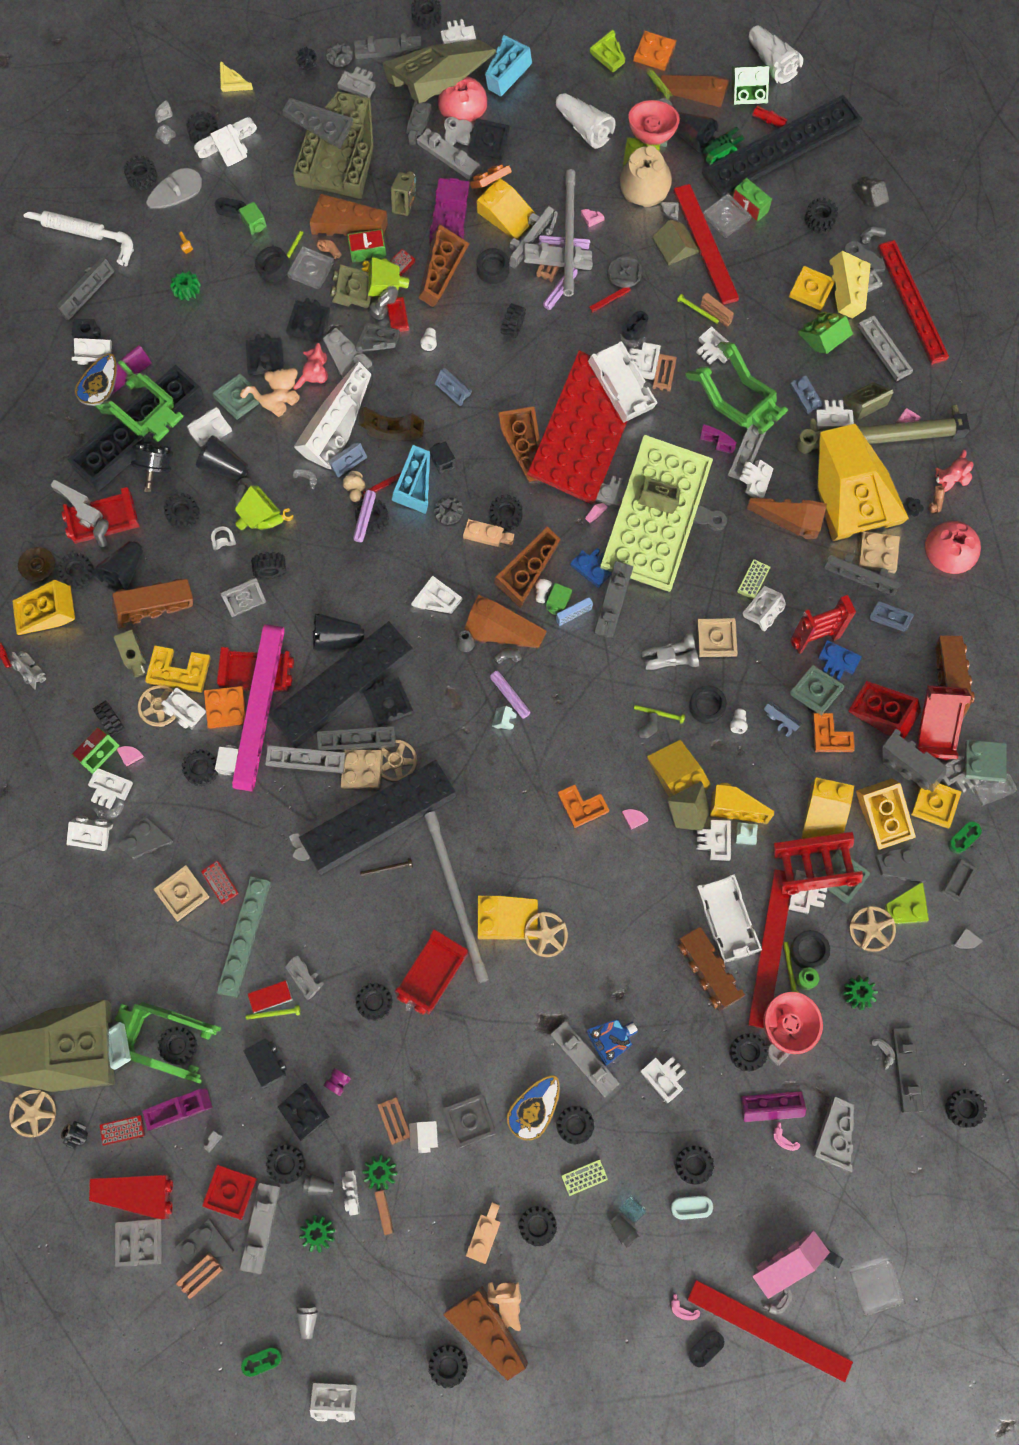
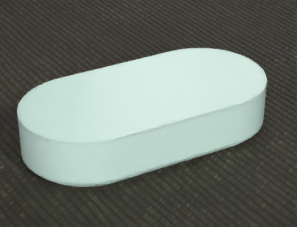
M706 1196L679 1197L671 1203V1212L678 1219L705 1218L713 1211V1203Z

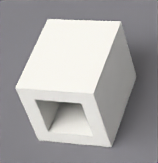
M232 745L219 747L215 766L218 774L234 776L239 751L237 747Z
M436 1121L409 1124L411 1149H418V1153L431 1152L430 1148L438 1147Z

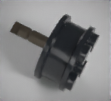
M142 442V444L132 446V450L135 452L134 460L130 461V465L138 469L147 470L144 492L151 493L154 472H171L169 461L170 457L173 456L171 447L168 446L155 447L153 443Z

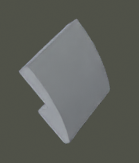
M161 1219L115 1222V1267L162 1263Z

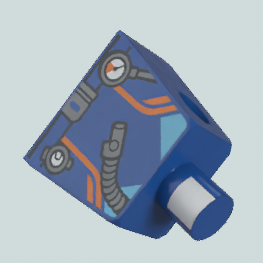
M617 1019L590 1028L586 1033L604 1066H607L632 1045L629 1037L638 1033V1030L633 1022L622 1027Z

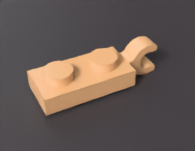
M470 519L467 521L463 534L464 539L499 547L500 542L513 546L515 540L514 534L503 533L504 528Z
M492 1202L488 1215L484 1216L481 1214L466 1254L467 1257L486 1264L500 1225V1221L495 1220L500 1205Z

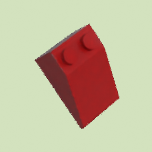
M866 681L848 711L888 736H891L895 729L901 732L899 736L905 739L921 713V707L918 698Z

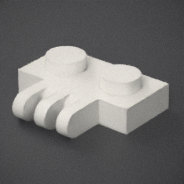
M460 19V25L457 24V20H454V26H451V22L448 21V30L441 31L442 43L476 40L474 27H465L463 19Z
M711 326L699 337L698 341L703 346L697 350V354L701 355L705 351L702 358L705 360L710 356L707 360L708 364H711L717 358L725 363L729 358L723 355V351L718 348V344L729 341Z
M643 342L642 350L629 349L631 361L635 362L643 378L654 380L661 345Z
M824 400V410H816L815 413L818 430L834 429L854 424L853 410H844L843 400H838V406H836V400H831V406H829L828 400Z
M762 460L755 461L754 465L750 462H745V468L742 470L743 474L740 476V480L747 484L745 493L753 498H764L774 468Z
M98 768L88 784L89 787L96 789L91 801L97 803L99 797H101L98 804L103 806L106 800H108L105 807L110 809L116 797L125 801L133 782Z
M711 820L710 829L697 830V834L705 835V837H697V842H705V845H697V850H710V860L730 861L731 821Z
M795 871V880L807 879L804 871ZM827 888L801 891L791 895L789 910L808 914L810 905L824 907V902L817 901V899L825 900L826 895L818 892H827Z
M671 1057L664 1065L655 1058L640 1073L668 1104L683 1090L677 1081L686 1071L683 1069L678 1074L675 1072L681 1065L677 1063L673 1068L670 1066L676 1060L674 1057Z
M347 1171L345 1176L342 1177L343 1190L347 1189V1198L344 1199L345 1210L349 1211L350 1215L360 1214L355 1171Z

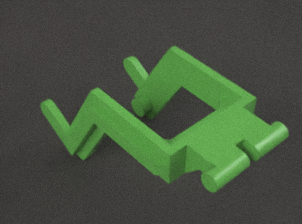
M720 342L718 348L723 351V355L731 360L741 382L763 396L747 413H741L723 401L710 377L712 371L709 367H699L696 369V372L687 371L685 375L689 380L701 382L716 410L746 429L753 424L759 428L758 432L763 435L774 425L772 420L777 422L788 412V409L785 406L780 408L775 404L777 402L775 390L751 376L735 343Z
M120 360L118 365L128 374L125 385L130 390L146 387L160 399V404L143 421H134L112 401L107 400L102 404L95 405V407L102 414L116 416L136 435L144 437L148 432L155 434L153 439L159 442L169 432L166 426L169 425L173 428L184 416L180 412L175 414L171 410L174 405L173 398L145 374H134Z
M141 1002L139 1005L134 1004L132 1012L127 1011L128 1006L120 1004L114 1021L125 1025L131 1061L201 1084V1075L197 1074L199 1067L189 1064L188 1069L185 1070L137 1054L134 1044L144 1018L150 1014L201 1030L200 1037L210 1040L211 1034L216 1035L217 1031L220 1032L221 1027Z

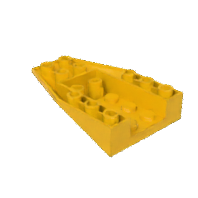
M856 423L820 432L817 490L821 503H827L825 518L832 542L851 537L855 533L883 526L888 528L907 521L909 518L888 470Z

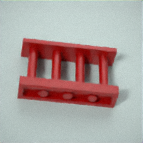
M849 596L841 597L834 609L813 617L809 609L804 612L791 637V644L794 649H797L799 654L803 653L808 642L823 636H831L833 641L841 638L856 613Z
M853 832L774 843V858L782 859L787 882H782V894L794 895L801 891L843 885L856 886L862 883L863 872H854L849 851L854 844ZM839 849L842 852L846 873L834 875L829 852ZM819 852L822 854L826 876L815 878L810 854ZM791 856H802L807 879H794L790 861Z

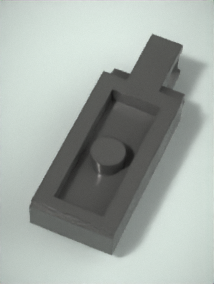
M414 102L406 134H409V144L415 145L418 136L420 137L425 132L432 108L431 104Z

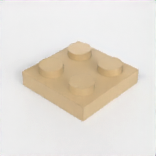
M863 531L861 534L858 566L876 571H881V568H885L890 573H895L897 571L900 537Z
M735 618L697 620L699 657L737 656Z
M344 750L346 756L344 771L341 777V788L380 790L383 751Z
M186 865L153 889L176 921L182 919L210 898Z

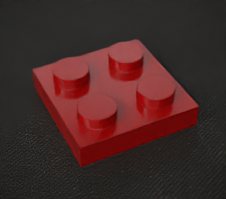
M217 1165L202 1207L243 1220L257 1178Z

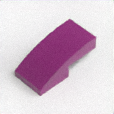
M703 424L701 440L717 443L716 450L734 453L736 441L724 432Z

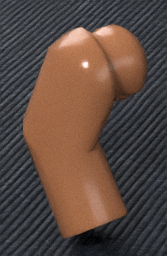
M319 240L317 242V248L320 251L331 253L334 259L341 257L342 254L333 241Z
M939 485L935 487L934 502L928 506L930 513H939L942 510L945 493L944 486Z

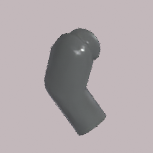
M870 226L860 234L862 243H868L874 235L884 237L886 229Z
M105 519L99 520L93 530L94 537L100 548L108 545L105 534L108 530L109 522Z
M505 648L493 656V659L497 664H500L507 658H512L513 661L518 662L522 659V655L517 648Z
M649 713L648 724L639 728L638 735L641 738H649L657 732V713Z

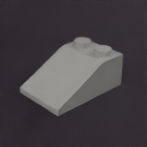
M256 577L245 578L241 583L229 585L220 591L232 617L266 603Z

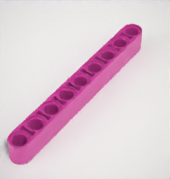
M264 624L233 776V789L253 792L255 788L284 638V627Z

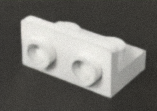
M229 124L210 134L226 167L247 157V149L243 143H240L238 139L239 133L235 126L232 127Z
M74 338V357H72V360L77 361V364L88 365V361H97L106 354H112V340Z
M217 407L207 411L205 415L193 420L187 426L190 435L202 450L205 449L207 446L205 443L212 435L221 439L232 431Z
M764 586L744 610V618L759 624L761 630L766 631L786 606L783 594Z
M177 687L166 700L161 702L164 707L162 710L170 717L174 715L178 718L177 722L185 729L189 727L192 730L206 714V710Z
M76 816V818L69 821L67 845L105 851L108 847L109 830L113 828V824L107 823L105 819L89 820L86 816Z
M313 1383L310 1404L311 1417L317 1421H326L328 1418L336 1419L339 1422L354 1420L357 1386Z

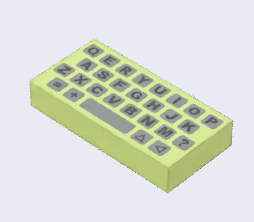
M754 559L738 589V593L754 599L770 570V566Z
M600 1160L562 1175L569 1196L608 1180Z

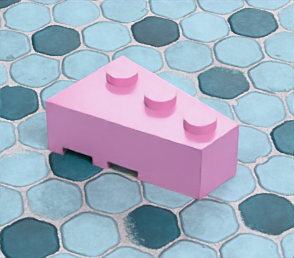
M812 1231L801 1240L792 1243L785 1251L777 1252L769 1262L767 1260L761 1262L756 1267L758 1271L752 1277L769 1299L814 1272L830 1252L816 1232Z

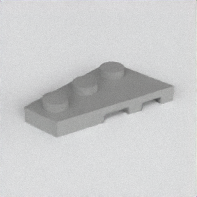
M337 328L333 329L323 338V342L342 379L357 362H360L366 369L372 366V361L362 352H356V346Z
M832 1097L812 1156L848 1172H852L853 1104L837 1097Z

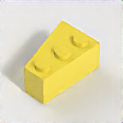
M841 251L829 260L830 266H833L834 271L832 280L835 281L837 289L834 291L837 309L839 313L854 318L866 310L871 264Z

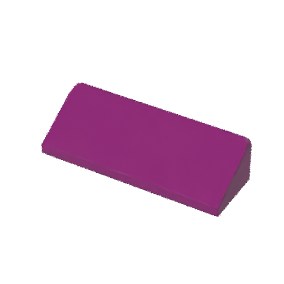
M140 345L120 359L134 374L140 373L151 364V360ZM118 362L115 385L111 395L125 385L127 381L126 377L128 374L118 365Z
M802 1091L741 1096L744 1122L803 1118L806 1114V1105Z

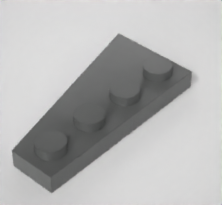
M289 98L283 109L285 117L339 149L353 125V118Z

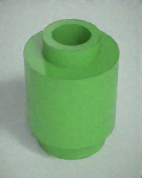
M804 968L796 975V984L802 990H810L819 982V974L813 968ZM806 975L810 977L811 981L806 979Z

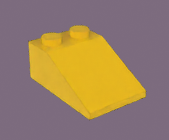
M501 178L477 200V213L512 239L519 240L531 227L528 223L529 217L532 213L536 214L515 189Z
M53 580L12 601L16 633L18 635L60 627L75 620L71 586L57 580Z
M681 740L647 756L668 797L699 782L703 783L705 791L711 785L702 767Z
M815 777L810 787L801 838L844 833L854 786Z
M891 778L856 790L861 810L878 850L915 838L902 787L898 781Z
M729 783L716 785L712 792L709 817L768 824L774 816L773 810L739 788L731 786Z
M478 896V939L525 940L526 924L534 915L538 914V900L505 896ZM538 918L530 924V930H538ZM528 936V939L538 940V937Z

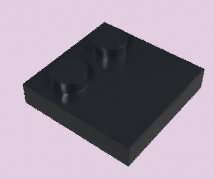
M476 119L468 149L469 153L502 160L510 125Z

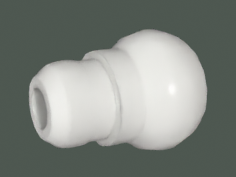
M427 328L420 340L421 347L426 351H432L437 346L434 328Z
M538 579L535 584V600L538 603H545L549 592L553 588V584L549 580Z
M738 708L734 712L733 719L729 724L730 730L734 733H744L748 728L746 711L744 709Z

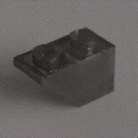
M865 176L852 184L853 190L867 207L876 208L889 201L885 180L871 179Z

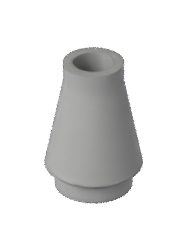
M303 1304L299 1306L297 1317L301 1339L313 1338L318 1314L316 1305Z

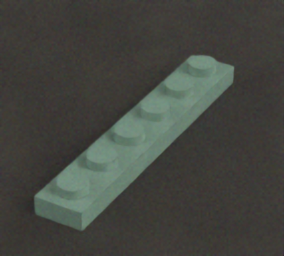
M250 877L217 990L218 994L238 998L270 887V881Z

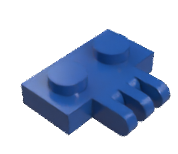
M598 548L590 556L582 550L570 563V566L599 588L611 575V572L600 568L604 552L597 557L600 552Z
M827 640L818 658L827 662L823 672L827 673L828 668L832 670L829 676L833 677L836 671L838 672L836 679L840 680L844 671L853 675L862 656Z

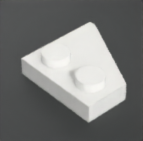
M432 576L411 605L415 608L452 614L463 598Z

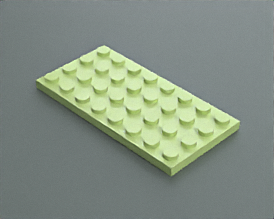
M644 435L600 568L612 572L615 561L634 566L631 579L670 592L713 458ZM645 477L681 488L679 504L673 514L638 504Z

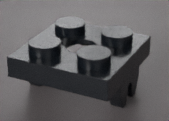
M306 298L304 302L296 300L286 329L287 334L321 341L330 314V307L320 306V303L315 299L313 303L309 298ZM311 318L314 323L312 326H305L304 320Z
M266 333L263 338L257 334L255 340H246L248 375H260L267 371L274 372L278 369H284L281 337L271 338ZM262 354H269V361L263 362L260 360Z
M399 677L390 681L384 679L381 684L377 682L373 685V688L364 691L365 698L378 727L414 713ZM386 698H391L394 700V705L391 708H386L383 705V701Z
M307 1083L301 1085L277 1107L300 1141L320 1128L330 1117ZM299 1107L303 1108L306 1112L304 1119L300 1118L297 1114Z

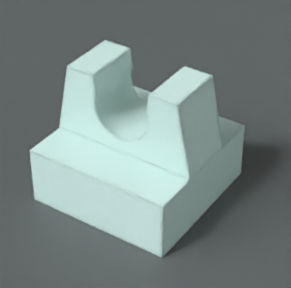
M507 706L496 708L492 727L497 729H513L514 725L509 723V719L516 718L517 714L512 711V708Z
M738 822L736 843L756 845L758 825Z

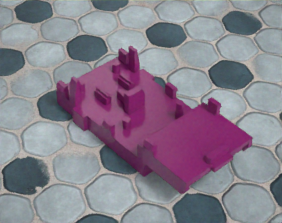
M439 178L438 187L435 191L436 205L432 215L433 223L432 226L430 225L429 230L430 246L433 233L439 224L464 239V224L470 181H462L457 178Z

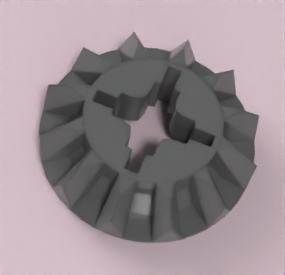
M337 42L336 45L331 44V47L327 49L326 57L333 66L342 67L352 61L353 51L345 43L339 44Z
M448 496L447 498H441L435 503L434 515L443 524H454L461 519L463 507L456 497L450 498ZM452 505V512L449 511L445 515V508H449Z

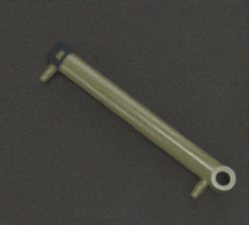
M956 404L951 406L952 418L858 427L869 444L952 436V439L965 438L970 430L967 413L960 414ZM814 418L809 420L810 429L803 430L798 438L797 449L802 453L807 454L819 449L820 432L822 431H818Z

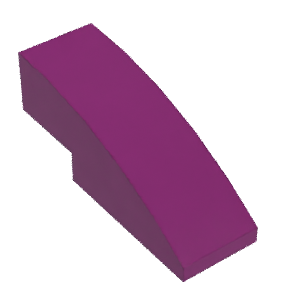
M205 1088L175 1097L142 1112L147 1130L150 1131L212 1109L208 1090Z

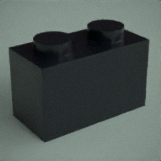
M265 1038L243 1050L262 1088H267L286 1077L284 1071L287 1068L282 1059L278 1060L275 1054L278 1050L273 1041L269 1042Z

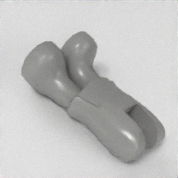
M692 632L686 633L681 642L650 647L641 651L643 658L658 657V659L649 660L644 663L646 670H655L667 666L676 667V665L683 664L691 667L699 666ZM679 652H688L686 654L676 656L675 654Z

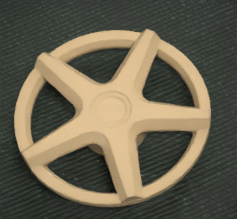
M161 685L153 686L141 695L138 701V713L145 723L151 726L164 727L175 720L176 717L174 715L167 721L164 720V711L162 710L164 707L161 704L163 700L168 698L169 693L174 691L172 688ZM154 689H165L161 697L155 698L149 693ZM145 696L151 703V707L142 712L141 702ZM156 713L159 723L151 722L145 716Z
M396 740V743H400L396 752L391 753L385 748H378V750L383 751V755L388 759L382 765L381 777L388 781L397 782L413 773L416 769L418 762L416 752L410 744L402 740ZM405 745L412 751L414 759L402 756ZM413 764L411 770L403 776L402 765ZM393 768L397 778L388 777L383 772Z
M870 906L859 910L853 916L850 923V933L853 941L860 948L866 951L877 952L887 948L892 943L896 934L894 919L887 911L879 907ZM873 910L885 914L888 919L877 922ZM867 911L868 922L855 923L857 917ZM891 924L892 935L888 941L881 930ZM853 928L865 932L862 944L856 939ZM874 937L884 944L879 948L867 947Z
M541 912L534 915L526 924L524 932L525 941L533 953L541 957H552L564 950L568 940V932L565 922L558 916L548 912ZM545 916L554 918L559 924L549 927ZM539 917L541 929L530 930V924ZM561 929H563L564 933L562 945L554 936ZM528 936L538 937L540 942L537 951L531 946ZM547 943H551L558 949L550 954L542 953Z
M25 1091L17 1096L11 1105L9 1112L10 1125L22 1136H40L53 1125L56 1117V1106L51 1096L44 1091ZM29 1094H38L32 1105L22 1099ZM44 1097L50 1101L53 1112L40 1108ZM18 1103L23 1109L24 1114L14 1120V1110ZM40 1118H51L48 1126L38 1132V1120ZM28 1121L32 1134L21 1131L17 1126Z

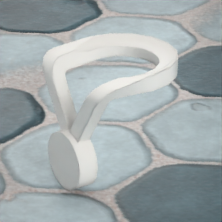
M218 527L211 534L214 550H218L225 545H236L234 535L227 527ZM221 530L227 531L230 535V542H228L227 538L215 540L216 533Z

